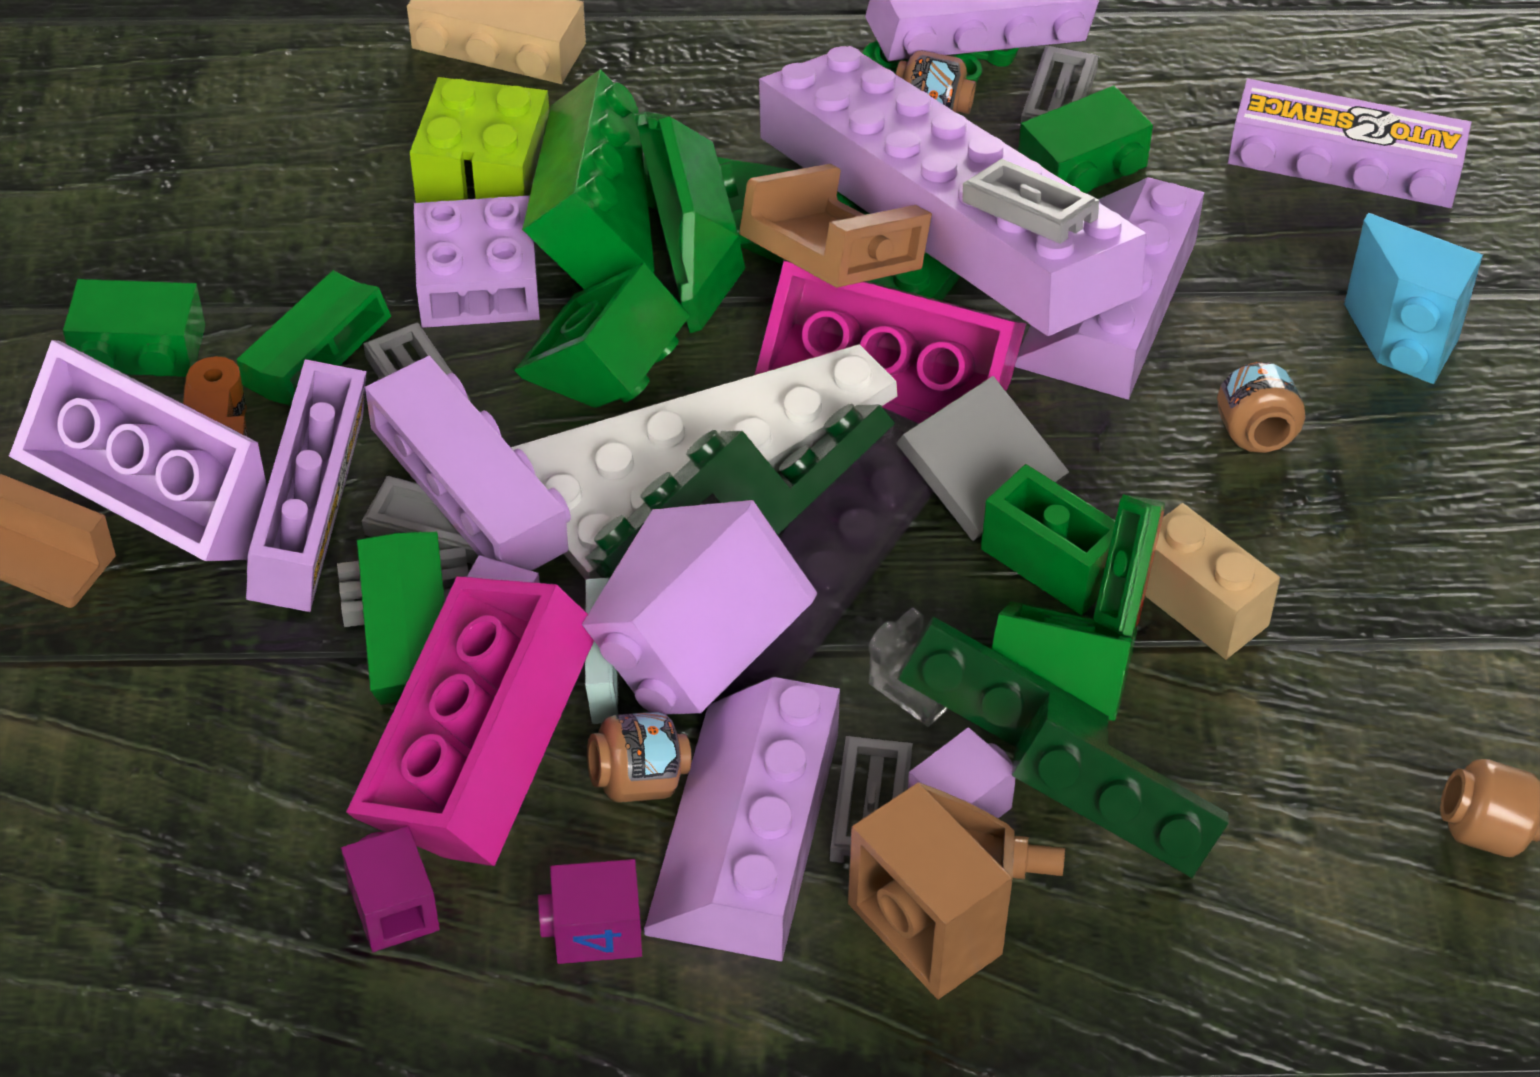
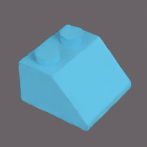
M1371 213L1367 214L1363 222L1344 305L1377 363L1426 382L1435 383L1459 340L1483 254Z

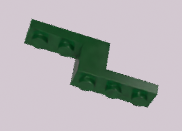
M848 404L826 421L823 428L827 433L814 446L810 448L808 445H805L784 460L779 467L783 474L781 477L743 431H721L718 433L716 430H712L703 435L688 449L686 455L690 458V461L674 476L667 472L654 480L642 492L640 497L645 503L626 519L624 515L618 516L598 532L594 538L598 546L585 559L600 577L610 579L653 509L753 500L778 535L881 438L895 422L880 404L856 406Z
M934 616L899 671L897 680L1015 746L1012 767L1013 777L1193 878L1229 824L1228 812L1108 745L1109 716Z

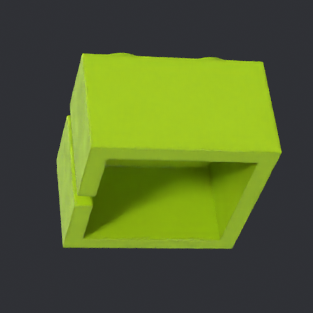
M438 77L410 150L416 203L468 200L464 160L472 161L475 199L530 196L549 116L548 90Z

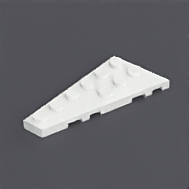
M858 344L511 447V449L522 450L530 460L535 475L547 489L555 488L564 498L571 515L570 522L566 523L568 552L564 553V555L585 580L602 578L585 559L598 546L594 541L595 536L616 517L624 515L626 519L645 503L640 497L642 492L661 475L670 472L674 476L690 461V458L686 455L688 449L706 433L712 430H716L718 433L721 431H743L776 472H778L780 465L793 452L805 445L811 448L827 433L823 426L838 410L848 404H853L854 406L880 404L883 406L897 397V383Z

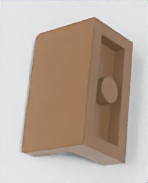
M0 474V580L65 607L72 608L76 606L116 556L105 515Z

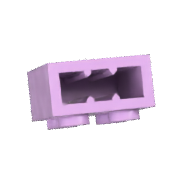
M530 196L414 203L416 289L422 328L540 320L535 244L522 230Z

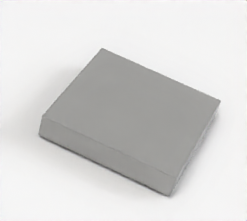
M994 376L903 434L896 443L972 541L982 536L986 499L1025 464L1057 484L1069 473L1065 465Z

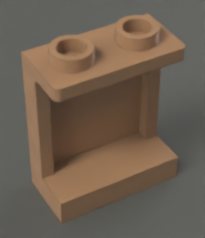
M832 164L759 176L748 180L739 234L832 286L838 288L922 269L932 217L931 212L917 205H911L864 215L838 201L837 190L841 170Z

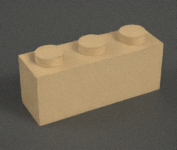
M411 0L407 5L412 49L559 84L564 82L586 44L584 2L579 0Z

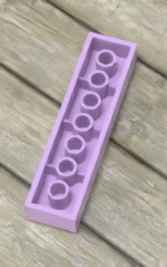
M851 46L836 47L829 50L826 55L804 63L786 65L779 72L759 78L761 139L803 168L824 164H832L840 168L841 173L837 191L870 214L911 205H917L931 212L932 217L925 252L1046 336L1053 335L1142 296L1146 247L1145 231L1099 203L1098 219L1092 223L1084 221L1083 229L1076 234L1068 231V239L1059 244L962 202L963 183L1000 159L1009 161L1076 190L1079 189L1041 167L1039 163L1030 160L1003 143L999 138L976 126L964 116L957 114L930 97L926 92L911 85L894 74L893 71L884 68L865 56L858 49Z

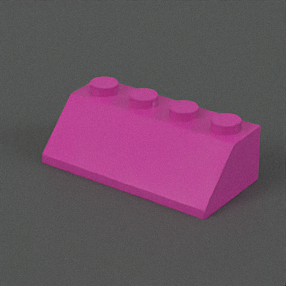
M784 261L755 375L860 344L896 380L897 397L883 405L882 408L890 416L920 424L992 376L1007 391L1012 379L1026 323L869 281L836 288L791 262Z
M457 576L346 813L354 819L384 832H391L409 826L416 846L440 857L495 866L594 642L582 626L588 614L557 584Z

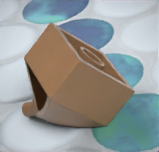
M918 782L852 826L848 904L939 1000L1003 954L1013 878L1025 879L1026 872L1063 876L1065 848L1028 844V837L1014 836L1015 831L1007 823L960 798Z

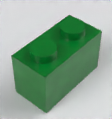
M1113 85L1022 122L1018 152L1030 160L1039 163L1041 167L1068 184L1077 187L1081 192L1088 193L1094 188L1123 176L1132 175L1138 170L1147 167L1153 124Z
M77 279L63 328L66 345L123 374L186 377L189 368L197 362L206 326L197 283Z
M1025 464L986 499L981 550L1082 616L1098 599L1115 520Z

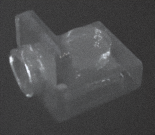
M911 608L895 623L888 621L883 624L873 636L869 645V684L929 727L948 708L897 680L901 667L923 633L924 615L915 608Z

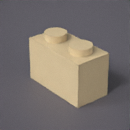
M1182 503L1162 519L1145 596L1227 660L1269 626L1280 577Z

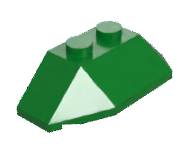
M647 111L636 113L634 117L681 304L690 315L686 321L690 333L701 331L746 268L740 245L751 243V240L739 234L743 208L731 211L729 198L739 196L731 163L719 165L713 142L671 116Z

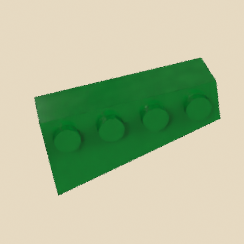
M601 69L550 107L522 228L584 290L642 263H645L652 272H655L643 151L634 114L639 113L638 107L629 90L621 83H614Z

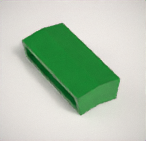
M332 270L236 359L242 385L270 401L291 406L305 359L340 366L392 317L380 288L358 283Z
M437 531L394 533L357 540L370 691L380 705L399 701L445 603Z

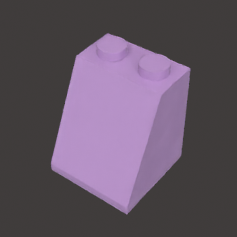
M753 500L653 509L583 621L582 626L599 646L605 660L615 667L634 692L637 702L648 710L649 713L662 712L665 715L702 713L813 603L818 593Z

